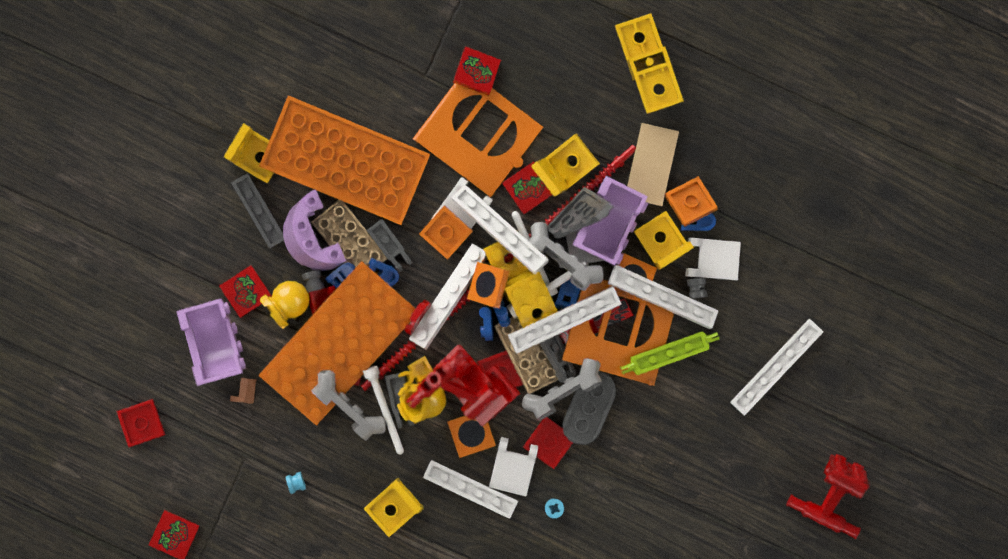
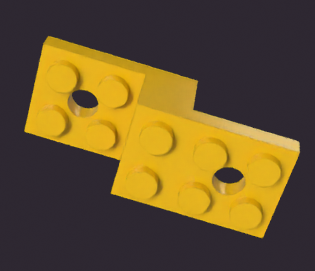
M650 13L615 25L632 79L636 81L646 114L683 102L684 100L666 48L662 46L652 14ZM636 33L644 35L645 40L642 43H637L634 40ZM657 84H661L665 89L661 95H657L653 90Z
M499 242L483 249L491 266L509 271L504 295L511 303L522 328L558 312L539 271L534 275L514 256L512 262L505 263L504 256L510 252ZM536 308H540L542 311L538 318L532 316V312Z

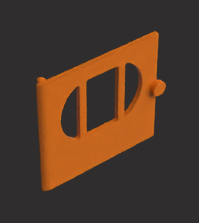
M454 83L413 139L491 197L512 168L522 166L523 160L521 156L542 130L543 126L494 89H491L488 96ZM469 96H482L459 129L455 131L452 124V116L459 102ZM489 100L505 112L508 118L484 150L480 151L462 138L461 134L485 102ZM515 121L517 136L513 146L502 155L488 156V152L510 123Z
M603 280L601 283L590 284L585 291L581 290L578 302L609 288L608 281ZM616 292L617 295L620 296V297L627 298V299H630V300H634V299H632V298H630V297H628V296H625V295H623V294H621V293ZM648 301L644 303L639 302L627 346L604 340L612 309L604 312L598 336H595L592 332L589 320L570 328L562 360L581 366L585 358L596 360L601 364L599 371L654 386L659 368L636 375L634 371L622 374L621 371L623 370L620 367L630 364L631 356L665 345L674 313ZM647 305L654 318L653 332L644 344L635 347L644 309Z

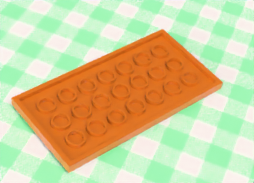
M288 95L259 167L402 225L430 154Z
M361 261L260 372L259 376L317 426L336 405L332 400L325 405L311 391L318 384V373L322 370L333 371L335 373V390L338 393L343 392L346 394L364 374L363 370H367L404 330L406 324L410 323V316L416 308Z

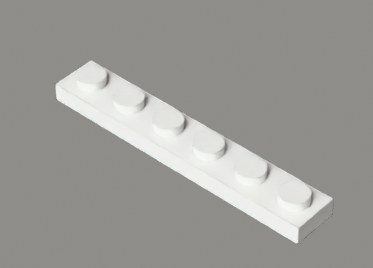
M466 185L452 197L453 202L534 275L548 262V258Z
M474 244L470 246L410 336V341L427 350L472 282L477 262L484 263L487 257L483 249Z
M618 265L614 266L608 281L609 285L708 329L713 327L718 314V310Z
M611 286L513 332L508 337L517 354L621 305V302L614 287Z
M808 319L730 403L745 416L815 342L823 331L811 319Z

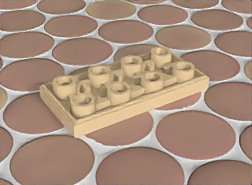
M641 123L627 186L648 196L645 202L662 206L679 131Z
M341 200L335 202L311 222L329 246L339 243L346 260L344 263H352L356 267L363 261L369 266L371 258H375L382 263L388 259L367 230Z
M511 317V323L507 327H502L500 324L494 326L527 393L531 394L558 380L555 370L551 366L540 343L516 354L508 335L522 329L518 318L514 319Z

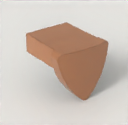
M241 378L239 397L231 396L230 401L247 404L254 403L256 379Z

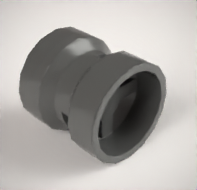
M320 270L302 274L303 280L307 282L305 288L308 292L325 289L324 283L320 280L322 276Z
M706 278L687 280V286L690 288L689 298L708 297L705 290Z

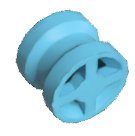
M301 471L297 472L294 476H286L291 494L297 490H306Z
M550 499L545 504V512L551 518H558L564 512V505L559 499Z

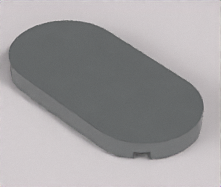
M598 372L602 380V384L589 392L583 391L582 388L575 391L562 423L563 432L566 438L574 444L586 445L593 442L599 436L616 396V387L612 378L604 372Z

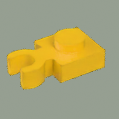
M423 356L407 366L410 371L401 372L398 377L407 376L408 380L403 384V386L412 384L414 379L416 383L422 381L433 369L427 358Z

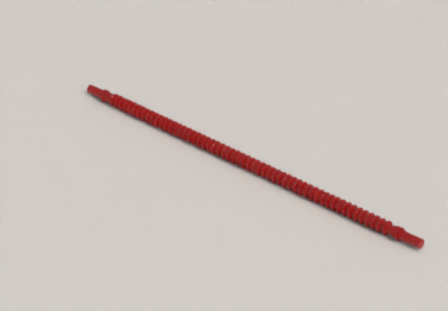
M631 145L619 157L616 156L611 164H607V168L603 167V171H599V175H595L594 179L591 178V182H586L587 185L582 186V188L586 187L590 191H595V187L599 188V184L603 182L606 176L611 177V173H615V170L622 167L624 162L635 153L636 147ZM566 200V204L561 205L562 208H557L558 211H554L553 216L549 215V219H545V223L547 224V226L569 204L570 201ZM507 253L508 255L504 256V262L510 263L513 260V255ZM466 289V293L463 294L449 316L453 317V313H457V309H462L461 306L466 305V301L470 302L467 299L468 289ZM408 340V344H404V348H399L400 351H396L395 356L391 355V359H387V363L383 362V366L379 368L378 380H382L386 372H391V368H395V364H399L400 360L403 361L404 356L408 357L407 354L412 353V349L416 350L417 344ZM367 379L360 386L366 391L372 384Z

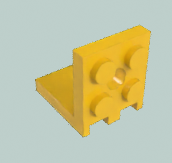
M243 123L224 157L267 184L274 174L259 167L260 163L255 158L257 153L265 152L269 140Z
M576 133L546 158L535 162L531 167L555 197L569 189L600 163ZM570 155L577 158L576 166H571L568 163Z
M667 211L634 231L658 270L694 248L690 241L686 242ZM657 232L665 234L666 239L664 242L659 243L655 240Z
M397 478L371 501L364 510L383 532L390 537L411 517L422 510L424 506ZM387 505H394L396 507L394 515L386 514L385 508Z

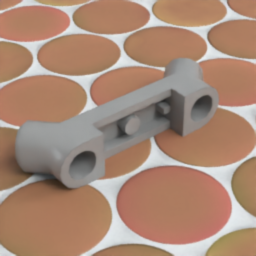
M536 222L530 227L531 237L528 241L542 254L546 253L572 274L570 282L576 287L585 291L590 284L603 281L602 267L600 265L583 266L579 263L580 261L576 256L569 255L559 243L552 242L549 239L546 223Z
M585 358L579 376L566 379L564 385L559 388L558 386L551 388L544 397L526 394L522 400L523 409L533 412L537 420L550 416L556 412L553 404L580 388L583 391L589 392L602 384V380L598 375L601 364L599 361Z
M322 370L318 373V384L311 391L325 405L332 400L355 421L352 424L353 430L361 438L367 441L372 434H383L385 432V419L382 416L365 417L362 415L363 410L356 404L354 406L348 402L350 399L343 392L338 393L335 390V373L333 371Z

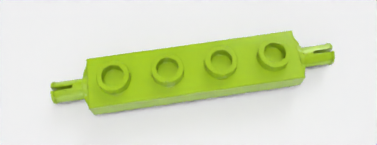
M701 331L631 356L630 364L620 367L623 370L621 372L625 374L634 371L636 375H640L709 350V343L719 340V337H715L718 336V333L706 336Z

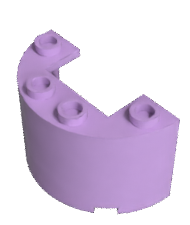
M606 176L596 194L608 201L613 208L601 221L578 230L573 245L612 265H619L624 255L621 253L622 249L625 250L629 242L626 238L629 232L633 233L637 225L634 222L640 212L644 213L648 205L645 202L648 196Z
M313 190L289 211L283 227L284 242L291 256L301 265L312 268V270H332L346 260L339 243L322 250L320 249L308 217L315 215L314 211L323 208L317 191Z
M222 299L177 311L180 326L185 332L194 367L192 369L197 386L243 373V369H246L244 359L240 355V352H243L241 341H237L235 335L238 333L236 323L231 322L228 302L224 303Z

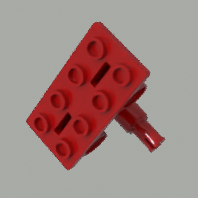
M460 344L434 367L417 385V390L406 399L407 404L412 402L409 406L415 409L424 398H430L441 387L453 393L463 404L461 407L463 414L471 420L476 419L481 426L488 423L509 402Z
M831 454L824 474L827 475L825 482L832 486L822 506L811 501L805 502L793 495H790L786 506L801 512L803 517L812 519L834 530L836 533L843 532L856 539L861 528L846 522V519L834 513V510L845 492L860 499L862 498L865 490L869 487L867 474L864 466L856 462L851 464L846 461L847 458L840 454H836V456Z

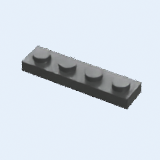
M247 173L231 182L269 249L284 241L283 232L249 174Z

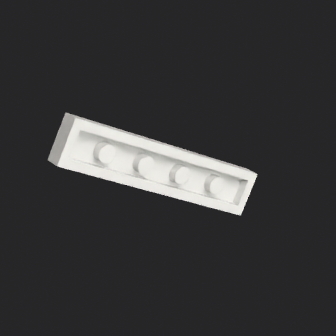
M431 460L423 478L509 519L518 503L517 500Z

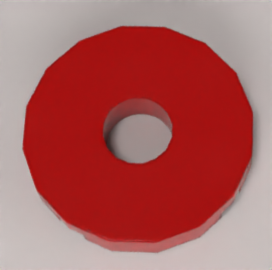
M423 300L410 316L411 324H406L404 330L407 334L412 335L432 305L429 301Z

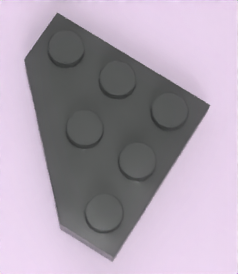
M584 187L548 225V232L558 239L601 221L609 214L613 206Z

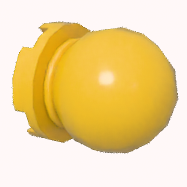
M285 281L273 290L272 297H268L265 294L260 298V301L264 307L266 306L270 310V315L276 323L284 329L289 325L287 322L288 318H297L308 309L309 293L302 284L296 281Z
M418 384L402 387L398 392L400 404H397L401 416L406 421L410 420L413 423H418L426 418H433L439 415L446 404V395L443 388L440 387L430 398H424L414 409L409 406L412 402L407 404L406 399L417 390Z

